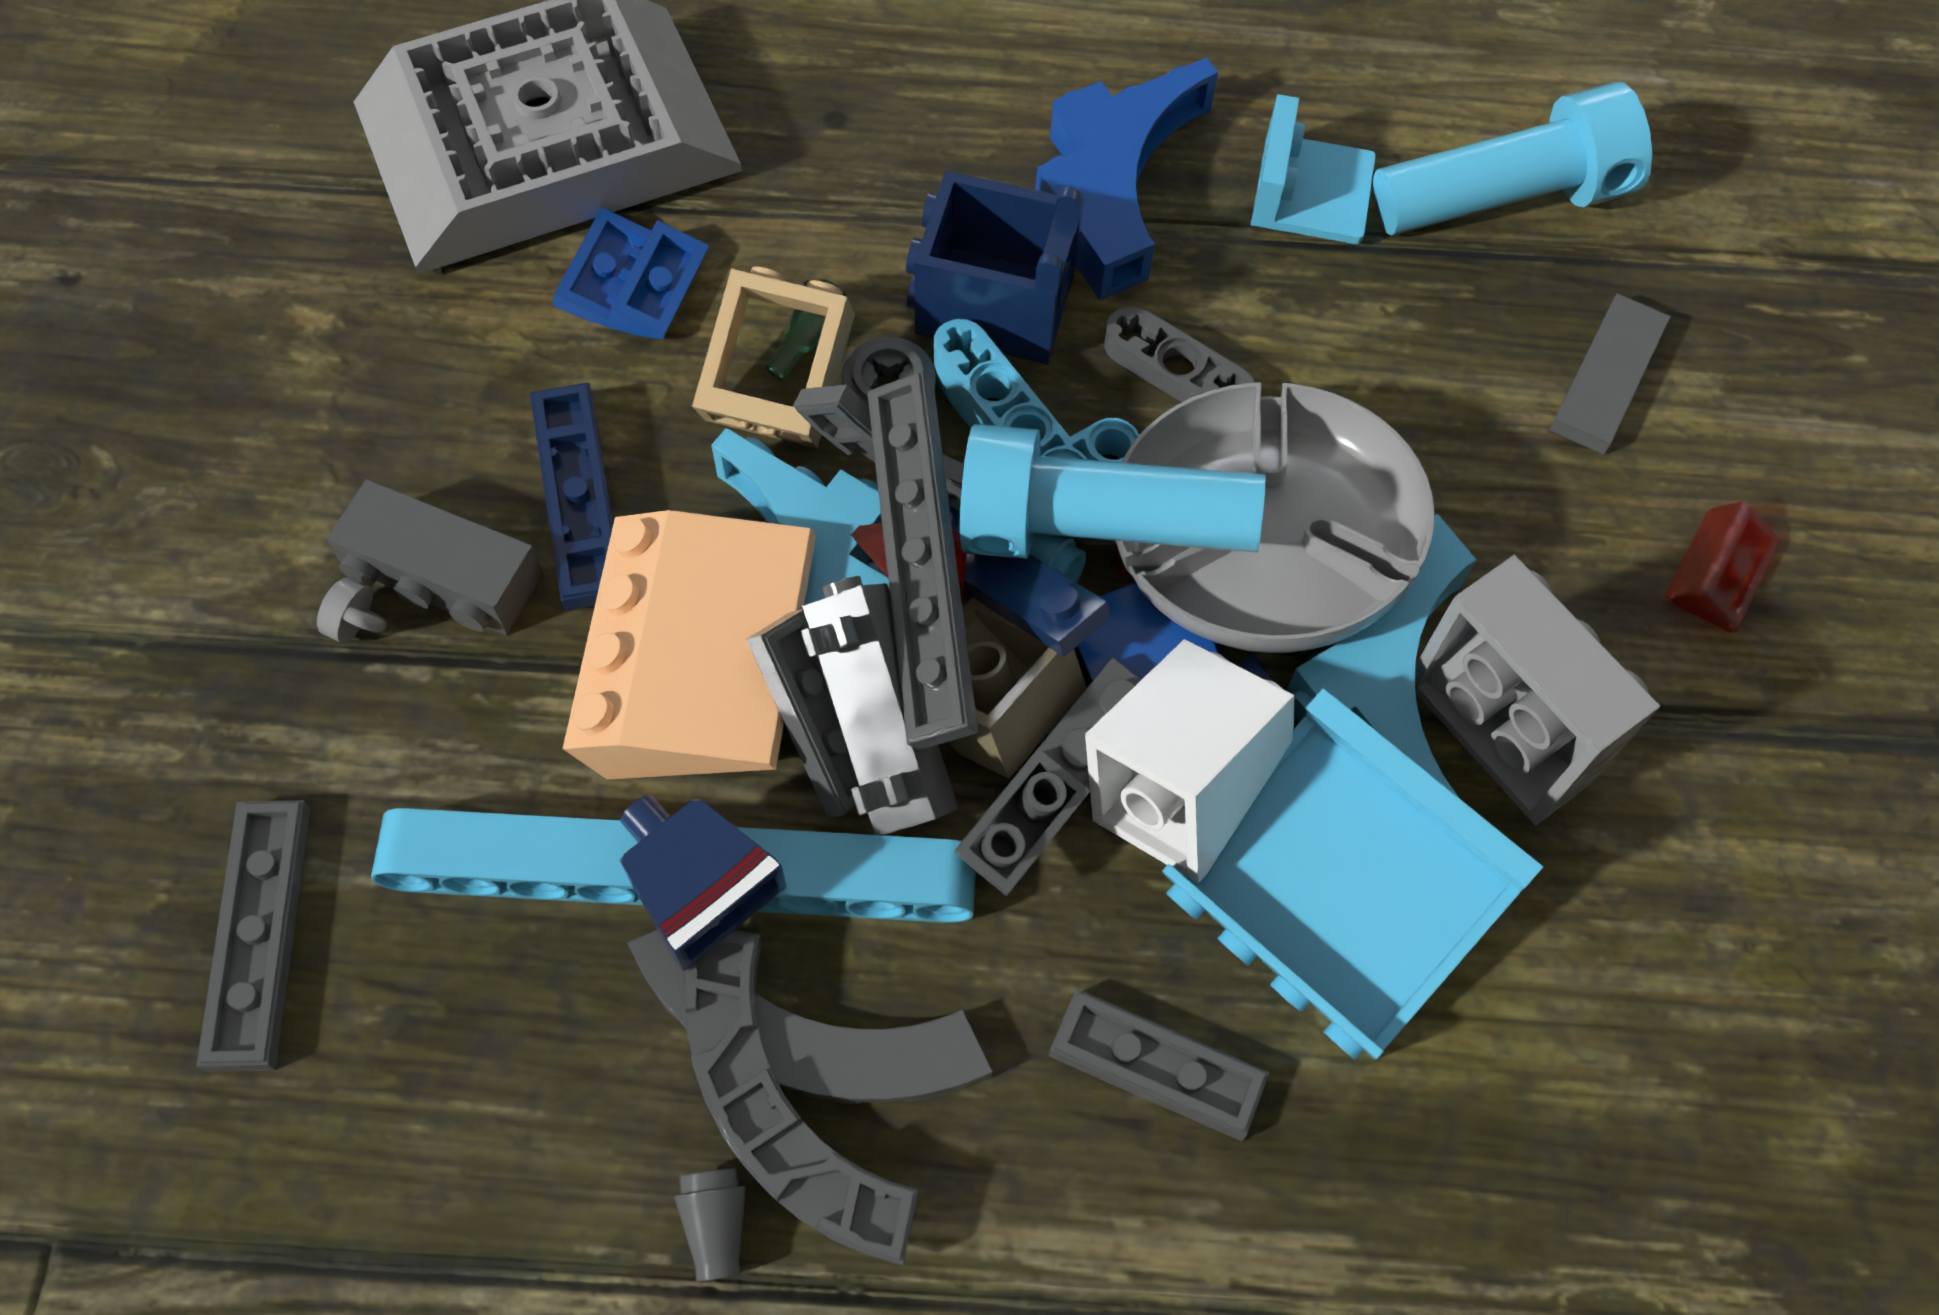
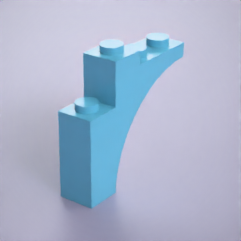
M724 429L711 445L717 477L744 496L767 523L811 528L816 533L804 606L825 598L822 587L849 577L860 576L863 585L887 583L889 588L887 569L876 563L871 562L867 564L884 542L879 492L876 483L865 478L858 480L840 470L828 486L825 487L820 478L812 471L801 466L793 468L776 458L773 452L760 440L753 437L744 439L731 430Z
M1438 514L1434 515L1431 544L1423 566L1399 603L1371 626L1347 639L1339 641L1337 644L1333 643L1334 646L1297 667L1286 691L1294 695V719L1299 724L1305 717L1307 705L1324 688L1458 797L1434 759L1422 729L1416 702L1415 665L1419 641L1426 621L1438 606L1462 587L1477 560Z

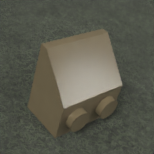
M972 597L962 609L978 733L952 740L948 743L961 756L1009 779L1066 715L1087 688L1074 649L1063 657Z

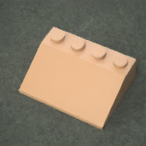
M671 510L615 517L563 750L607 780L776 770L784 721L746 639L791 611L803 609L816 533L811 528Z

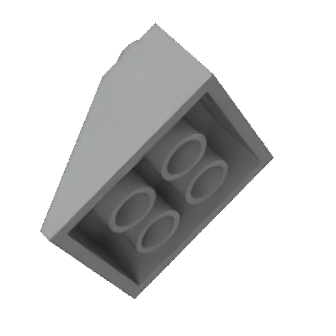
M1515 554L1453 598L1415 665L1416 695L1535 826L1589 786L1660 707L1649 695V691L1641 678L1635 673L1625 670L1600 644L1595 631L1587 623L1576 619L1553 595L1547 581L1540 574L1529 570Z

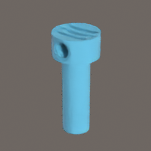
M1612 82L1563 95L1554 103L1550 121L1547 124L1377 169L1373 178V194L1378 217L1387 234L1393 236L1563 190L1566 197L1575 206L1583 208L1637 194L1646 187L1651 174L1653 153L1646 114L1636 93L1623 82Z
M977 424L971 428L964 461L960 504V542L963 553L1028 559L1034 533L1258 553L1264 510L1265 474L1040 456L1039 429Z

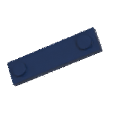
M588 382L530 393L560 599L565 611L594 606L596 604L614 524L594 398L590 383Z
M949 505L961 590L1063 657L1111 618L1107 601L1032 555H1029L1028 559L963 553L960 542V511Z

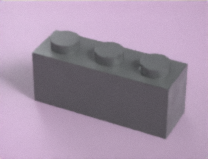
M367 479L326 539L340 561L339 569L347 577H351L370 587L377 582L394 589V592L401 599L417 608L427 609L429 605H433L448 611L451 617L458 623L477 632H482L487 627L508 636L543 577V572L532 545Z

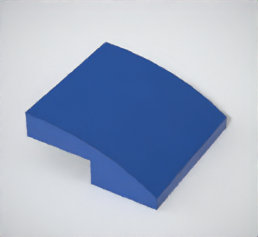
M601 207L554 293L552 306L587 321L625 333L664 339L708 252L709 245L658 220L651 231Z
M1137 582L1100 596V598L1107 601L1111 618L1074 648L1081 671H1086L1090 684L1112 657L1142 680L1184 639L1209 652L1218 653L1212 641L1189 632L1159 611L1140 591Z

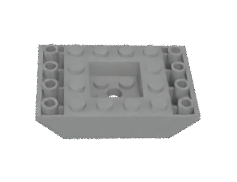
M548 0L395 45L388 52L354 101L418 274L596 218L601 207L615 212L742 171L736 152L667 8L649 0ZM547 97L549 99L542 106L530 107L525 105L526 102L538 98Z

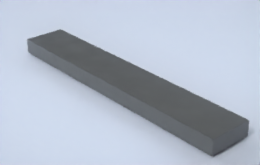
M923 371L867 392L907 745L918 751L978 733L933 380Z

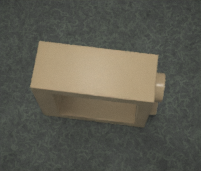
M752 267L750 273L731 269L692 407L705 421L818 449L822 434L806 421L794 407L723 390L749 298L826 316L806 388L836 385L855 316L853 308L847 296L842 295L843 291L840 288L826 282L811 280L806 287L785 282L786 277L764 267Z

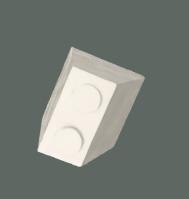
M1184 639L1085 734L1093 821L1164 864H1170L1178 872L1199 884L1215 863L1291 745L1294 725V695L1283 690L1275 682L1264 680L1230 663L1222 655L1209 652Z

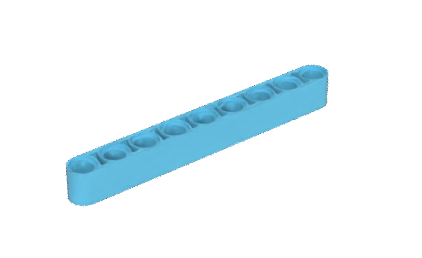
M410 808L391 809L383 814L371 874V880L379 886L397 891L643 905L620 863L624 853L638 842L621 824L620 820ZM737 827L774 856L783 868L787 887L757 912L941 923L962 922L971 919L974 915L976 871L953 853L962 841Z

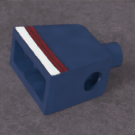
M646 795L632 803L621 816V824L638 843L624 853L620 863L663 941L683 972L787 887L783 868L779 861L700 799L690 801L673 816H670L653 795Z

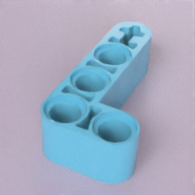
M954 319L945 322L937 329L934 335L935 382L970 429L975 424L1039 429L1040 456L1122 462L1127 451L1139 436L1136 428L1129 422L1119 418H1106L1095 422L1070 437L979 325L966 319ZM997 398L1000 401H988L986 399ZM1102 455H1114L1120 459L1110 460L1102 457Z

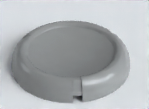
M1246 383L1214 389L1177 404L1159 416L1136 438L1122 462L1265 474L1264 510L1258 553L1116 541L1127 571L1137 582L1140 591L1159 611L1189 632L1227 647L1254 652L1289 653L1311 650L1347 639L1371 626L1399 603L1411 582L1416 579L1428 553L1434 529V503L1427 475L1419 459L1406 441L1390 425L1368 409L1349 399L1317 388L1290 383H1282L1281 397H1260L1261 383Z

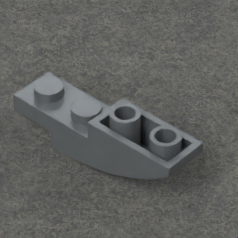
M1112 657L953 853L1007 896L1091 791L1085 734L1141 680Z

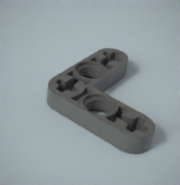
M1133 306L1123 307L1113 312L1107 321L1104 348L1108 356L1116 363L1181 403L1214 389L1255 383L1253 377L1245 369L1145 309ZM1133 331L1141 334V338L1133 336L1129 341L1121 338V334L1129 336ZM1155 350L1154 356L1149 357L1148 351L1153 353ZM1182 356L1191 361L1195 369L1185 375H1176L1165 368L1163 361L1169 357Z

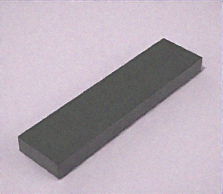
M304 800L244 801L236 803L196 1066L204 1072L276 1071L311 810Z

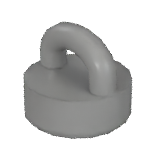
M351 577L340 579L330 588L321 603L317 616L319 632L342 644L350 641L360 628L379 633L387 629L388 623L384 617L370 611L373 599L372 588Z

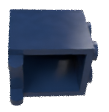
M946 170L938 193L929 192L922 215V227L926 228L922 239L913 238L907 257L906 272L913 274L907 296V309L915 310V334L934 338L937 329L945 322L954 319H966L979 325L1004 355L1049 365L1075 275L1084 202L1082 194L1074 188L1065 187L1056 195Z

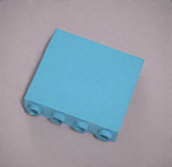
M1322 688L1305 708V717L1293 730L1291 745L1207 875L1198 884L1178 872L1170 864L1162 872L1174 884L1166 894L1196 921L1204 912L1209 914L1225 928L1217 939L1247 966L1258 957L1278 976L1272 981L1270 986L1299 1012L1302 1013L1311 1004L1331 1021L1323 1033L1356 1061L1363 1051L1374 1060L1384 1052L1383 1050L1518 894L1526 888L1543 866L1327 690Z

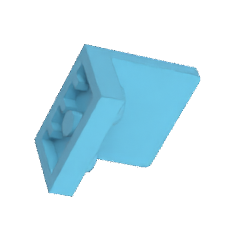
M1277 94L1265 141L1251 225L1351 244H1360L1365 232L1375 153L1370 150L1303 139L1305 123L1295 122L1299 98Z

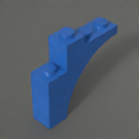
M1208 58L1187 66L1176 67L1167 74L1141 85L1129 86L1114 96L1110 94L1102 81H1099L1080 90H1071L1062 97L1053 100L1050 139L1061 155L1037 167L1035 190L1058 195L1062 188L1070 187L1082 194L1084 202L1076 266L1099 300L1149 280L1155 243L1150 238L1141 217L1137 201L1136 184L1151 155L1170 135L1191 120L1211 111L1218 71Z

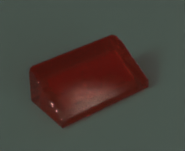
M1746 501L1712 508L1706 513L1665 597L1675 606L1728 633L1737 632L1781 540Z

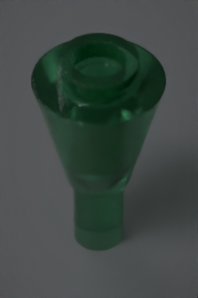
M820 279V280H819V281L826 282V283H829V284H832V285L838 287L837 285H835L834 283H832V282H830V281H828V280H826V279ZM805 280L802 286L807 287L808 282L811 280ZM793 309L784 333L785 339L766 364V370L777 379L784 381L803 353L809 352L819 343L826 316Z

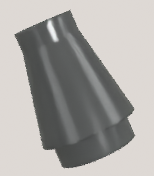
M732 1168L679 1176L681 1195L674 1196L695 1264L696 1281L741 1275L739 1256L746 1186H739L738 1169Z

